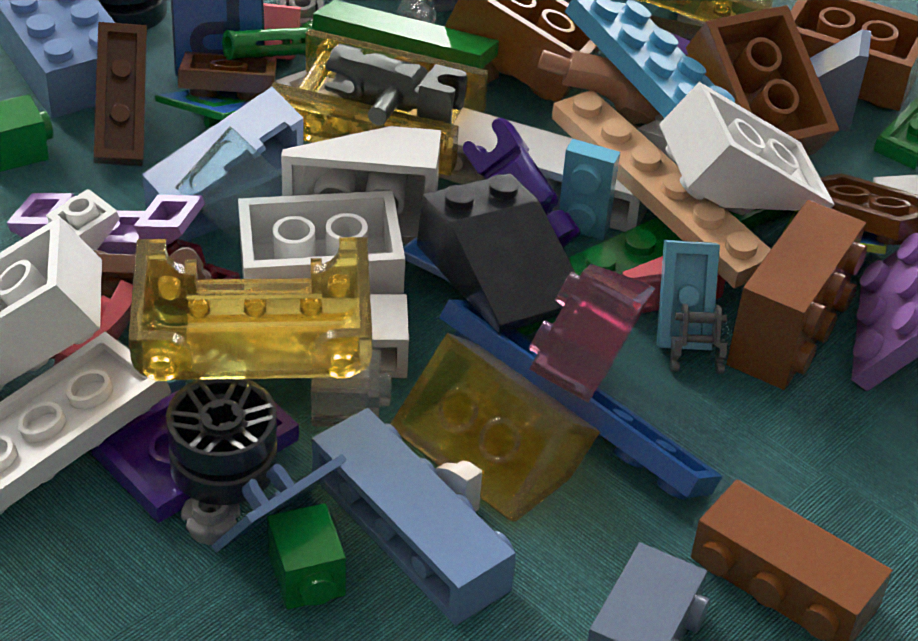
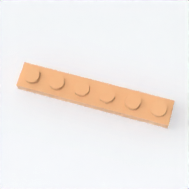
M589 90L553 103L552 119L573 139L620 152L617 180L680 239L693 242H712L720 245L718 274L733 288L748 282L771 250L763 241L726 208L705 197L702 200H698L691 196L680 183L682 175L678 166L595 91Z

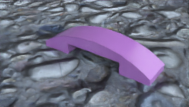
M32 193L10 218L7 225L11 232L25 238L49 223L47 214L75 196L71 193ZM157 195L146 211H118L119 221L97 250L108 254L134 255L136 252L150 253L171 244L182 236L205 205L202 195Z

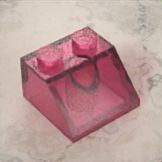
M593 264L584 269L580 276L571 272L555 299L557 303L563 305L556 321L552 324L545 320L529 347V350L537 354L529 370L589 403L606 378L655 288L645 282Z

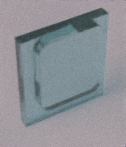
M229 126L175 188L182 195H202L205 205L200 211L240 246L238 198L282 196V174L238 132Z

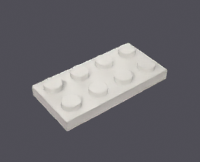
M104 332L0 402V514L10 505L40 484L52 479L60 470L90 449L99 446L107 437L137 416L146 413L153 405L172 393L165 376L108 333Z

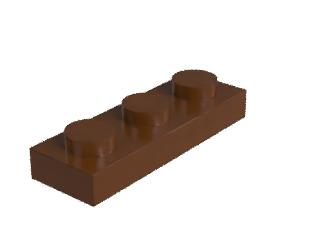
M98 22L94 164L143 165L147 25Z

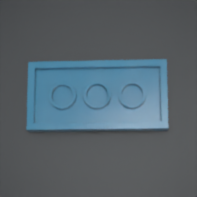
M571 0L566 8L565 13L664 118L699 82L735 103V98L728 91L715 86L705 75L706 69L701 63L687 57L677 47L678 40L671 33L659 28L650 19L651 13L643 5L628 0L626 3L612 2L611 0Z

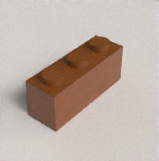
M738 479L731 484L699 519L690 557L700 563L708 572L721 576L752 595L760 604L773 608L804 627L814 637L825 641H854L880 608L893 572L891 568Z

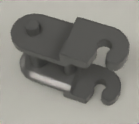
M682 304L681 313H675V320L680 321L679 336H672L671 372H679L680 363L678 362V357L681 356L682 346H686L687 342L712 343L716 347L715 372L716 374H724L725 365L723 364V359H726L727 342L720 337L721 324L727 322V315H722L721 305H716L713 312L689 311L688 304ZM689 323L712 324L711 335L688 334Z

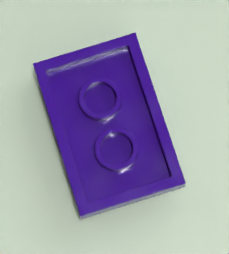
M232 362L201 377L232 375L250 380ZM178 391L163 398L146 413L137 416L107 437L99 446L91 449L92 455L157 523L182 510L184 503L191 498L177 487L170 471L166 413L170 401ZM275 403L277 411L276 439L278 453L299 440V424Z

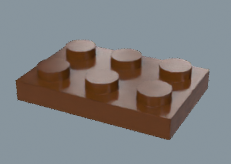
M843 173L820 177L835 204L831 209L866 222L864 231L876 234V241L888 245H901L908 236L918 233L917 194Z

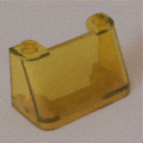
M339 237L338 252L330 261L322 264V258H311V278L198 280L196 259H185L184 266L175 262L168 255L166 239H137L129 327V348L133 367L141 375L156 381L348 378L364 371L369 366L372 358V318L368 237Z

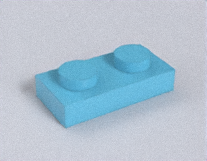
M572 138L565 152L559 210L569 213L580 229L581 234L604 240L610 228L620 152Z
M664 240L657 346L659 348H671L672 336H679L680 321L675 320V313H681L682 304H688L689 311L691 312L714 311L720 250L718 243ZM689 323L688 334L711 335L712 324ZM687 342V345L682 346V349L712 350V343Z

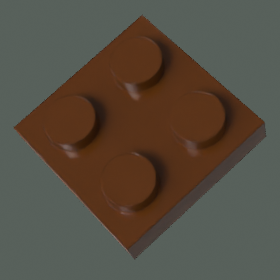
M185 51L178 69V88L189 89V94L200 97H212L217 95V91L236 92V97L240 99L253 100L269 88H275L277 58L257 57L227 60L224 54Z

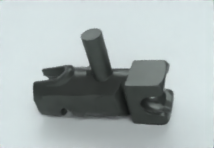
M338 44L331 51L326 64V69L335 72L336 75L332 82L327 81L325 89L343 99L371 105L368 118L375 125H383L395 109L405 112L417 109L416 119L442 126H450L452 124V109L460 110L464 106L467 73L462 70L435 64L431 71L428 72L427 69L418 64L388 58L384 54L379 53L363 55L362 49Z

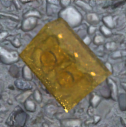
M449 333L445 335L390 423L396 428L402 438L439 466L447 462L458 464L463 460L481 469L480 498L514 522L518 521L572 477L601 432L477 343Z

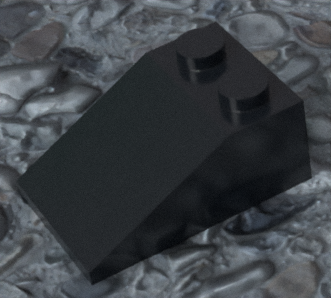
M511 173L494 175L489 179L464 185H452L443 190L423 194L417 247L498 333L588 308L589 298L539 200Z

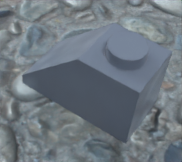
M862 29L810 58L841 131H850L869 57L871 31Z

